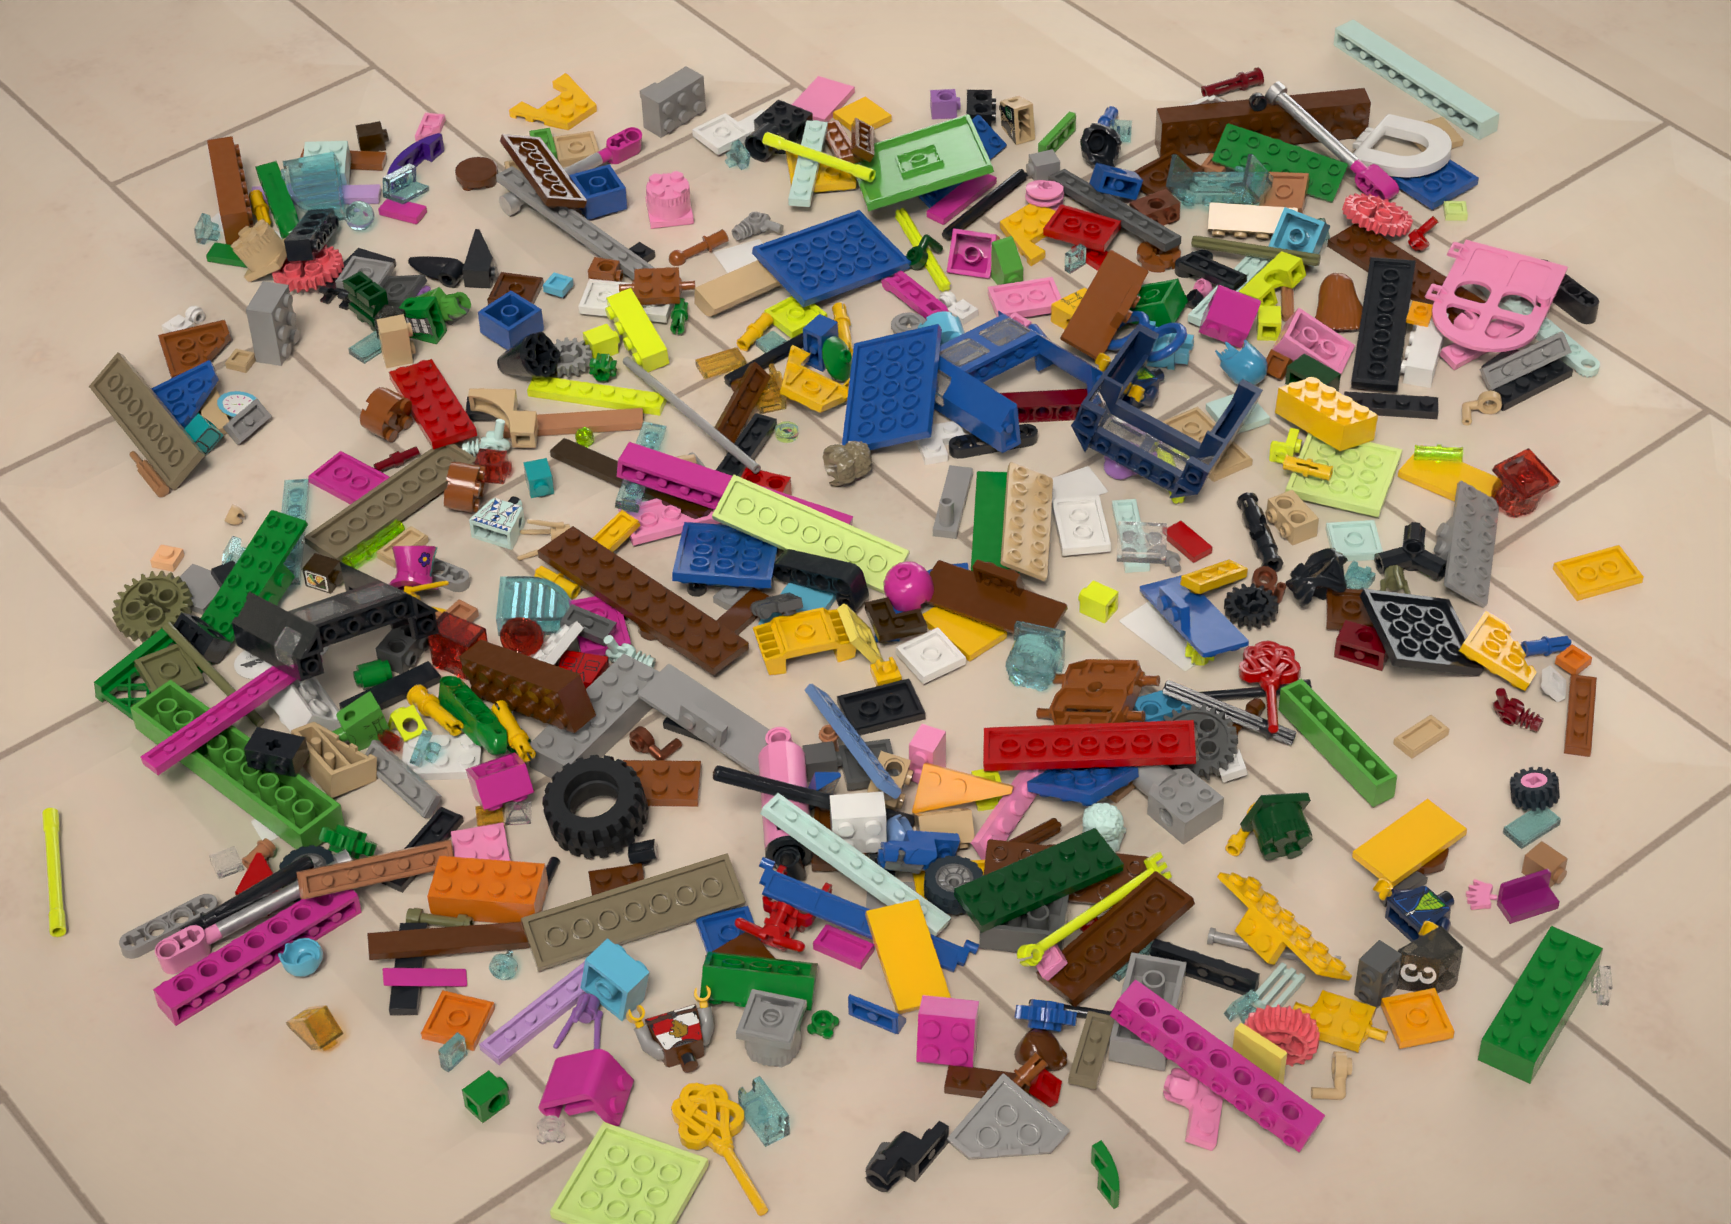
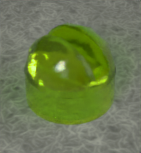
M587 427L578 429L575 433V442L585 447L591 446L594 443L592 430Z

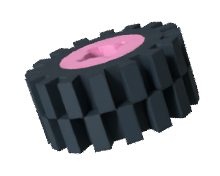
M1529 767V771L1521 769L1520 773L1516 772L1514 777L1510 778L1511 799L1517 808L1523 807L1525 811L1529 808L1532 811L1540 808L1543 811L1546 810L1545 806L1551 808L1553 803L1557 804L1558 799H1560L1558 776H1556L1555 772L1551 773V770L1548 768L1544 771L1543 767H1538L1537 770Z

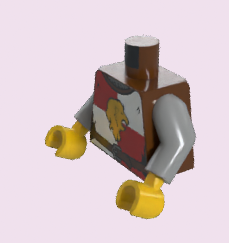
M706 986L707 996L705 998L698 997L697 987L695 988L694 999L699 1002L700 1008L693 1004L645 1019V1024L642 1021L645 1016L643 1006L637 1005V1011L640 1014L639 1018L633 1017L629 1009L626 1013V1018L630 1023L635 1024L636 1028L634 1031L642 1050L653 1058L662 1060L666 1067L670 1068L681 1065L684 1072H692L697 1069V1059L704 1056V1047L710 1043L714 1030L711 1006H708V1000L711 995L710 988Z

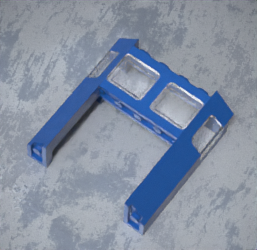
M998 311V317L940 345L934 409L996 450L1004 453L1021 444L1017 404L983 382L1035 357L1037 371H1041L1054 364L1087 384L1088 394L1104 372L1021 322ZM1094 393L1089 401L1098 404L1099 401Z

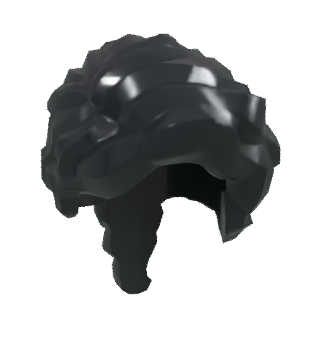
M1092 123L1090 127L1084 129L1080 139L1082 157L1090 165L1095 166L1096 163L1115 167L1114 161L1118 159L1121 149L1120 145L1122 144L1121 135L1109 126Z

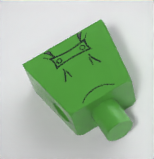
M371 691L336 714L341 727L332 732L339 735L340 741H348L350 744L353 743L358 746V751L369 748L372 740H378L382 743L394 738Z

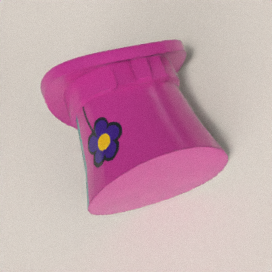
M392 546L397 574L389 585L399 590H404L405 586L413 587L432 583L433 577H431L438 547Z

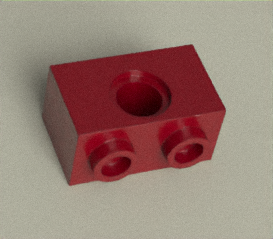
M1345 620L1336 638L1334 657L1383 671L1389 657L1375 628Z

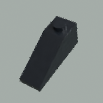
M475 229L462 269L464 286L491 289L493 280L497 279V267L493 264V257L480 229Z

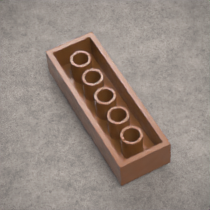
M233 136L207 140L225 241L226 244L232 245L239 239L238 233L246 226L253 227L254 223L239 144H234Z

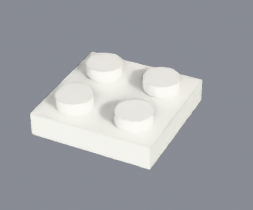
M725 113L692 129L693 137L717 155H720L744 143L746 137L751 134V131Z
M935 628L896 647V655L923 684L966 664V657L939 628Z

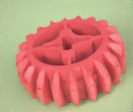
M1279 1004L1277 1007L1267 1005L1265 1009L1257 1008L1256 1012L1249 1013V1017L1245 1019L1244 1025L1287 1052L1286 1065L1293 1067L1295 1063L1304 1064L1306 1060H1311L1313 1054L1317 1052L1320 1037L1319 1028L1316 1025V1020L1311 1019L1309 1013L1302 1014L1301 1008L1294 1010L1291 1009L1290 1005L1288 1007H1281Z

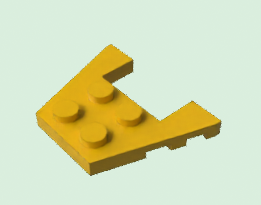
M564 73L552 81L553 88L560 91V95L546 102L539 109L521 101L509 109V115L515 119L517 116L525 117L526 121L529 122L539 120L543 121L546 126L570 130L597 112V105L568 74Z
M1029 203L1001 220L1000 229L1006 237H1013L1018 247V252L1021 256L1024 255L1027 258V263L1030 266H1033L1045 258V250L1035 244L1047 237L1043 236V228L1056 210Z
M792 345L780 394L819 413L846 402L850 378L841 385L804 367L809 361L810 353Z

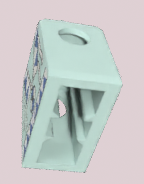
M512 496L508 502L497 498L491 499L469 519L471 537L512 550L521 534L520 531L523 530L525 525L522 501L515 496Z

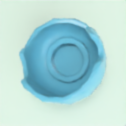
M301 938L292 943H286L283 954L278 953V957L285 971L293 976H308L314 973L320 966L323 959V950L318 942L310 938Z

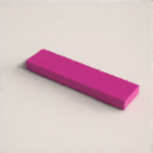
M986 174L964 181L928 209L927 217L942 225L946 224L997 184V177Z

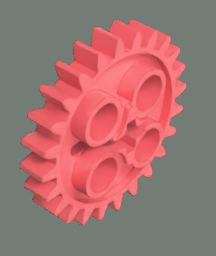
M1354 193V196L1349 195V197H1346L1342 208L1343 214L1347 215V219H1352V223H1358L1360 228L1365 227L1367 231L1373 230L1375 234L1380 233L1384 236L1387 234L1392 237L1395 235L1399 237L1402 234L1406 235L1409 233L1413 222L1412 216L1408 215V211L1402 210L1403 207L1396 206L1395 202H1388V199L1383 200L1380 196L1375 197L1371 194L1368 196L1363 193L1361 195Z
M325 245L314 260L288 261L286 258L281 269L272 272L274 283L289 285L290 292L294 289L297 290V293L302 289L308 292L312 287L317 290L319 285L326 286V282L332 283V278H338V273L343 271L344 262L338 249L334 250L333 246L327 248V245Z

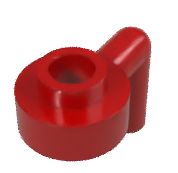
M1432 216L1421 227L1414 229L1408 234V243L1414 250L1424 251L1430 245L1424 235L1439 223L1438 220Z

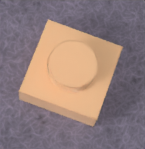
M161 544L150 560L152 568L174 572L185 556L184 551L181 548Z

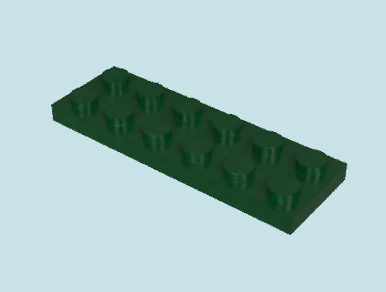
M1093 828L954 888V896L980 932L983 933L1122 872L1124 863L1098 830Z

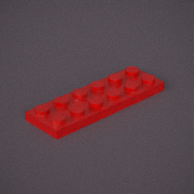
M432 359L422 360L416 364L389 371L390 380L397 392L412 401L411 414L432 449L477 436L476 427Z

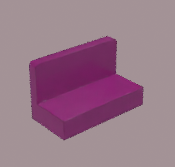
M1549 869L1519 877L1500 885L1497 906L1509 924L1558 909L1560 901L1549 887L1551 878Z

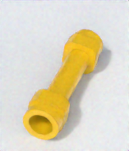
M1254 802V803L1249 807V809L1247 810V813L1250 811V809L1253 807V805H1254L1256 802ZM1240 828L1236 835H1231L1225 846L1226 851L1232 856H1238L1242 853L1246 844L1245 840L1250 832H1243L1242 828Z

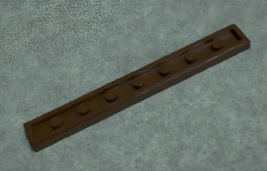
M563 438L550 450V456L554 459L647 500H662L663 505L675 506L681 509L682 514L693 519L708 516L714 510L617 477V460L569 439Z

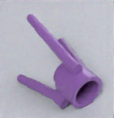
M587 993L579 996L577 1005L573 1008L571 1016L557 1037L553 1048L557 1049L573 1023L578 1021L589 1023L594 1020V1049H600V1030L603 1012L598 1010L600 1000L596 996Z

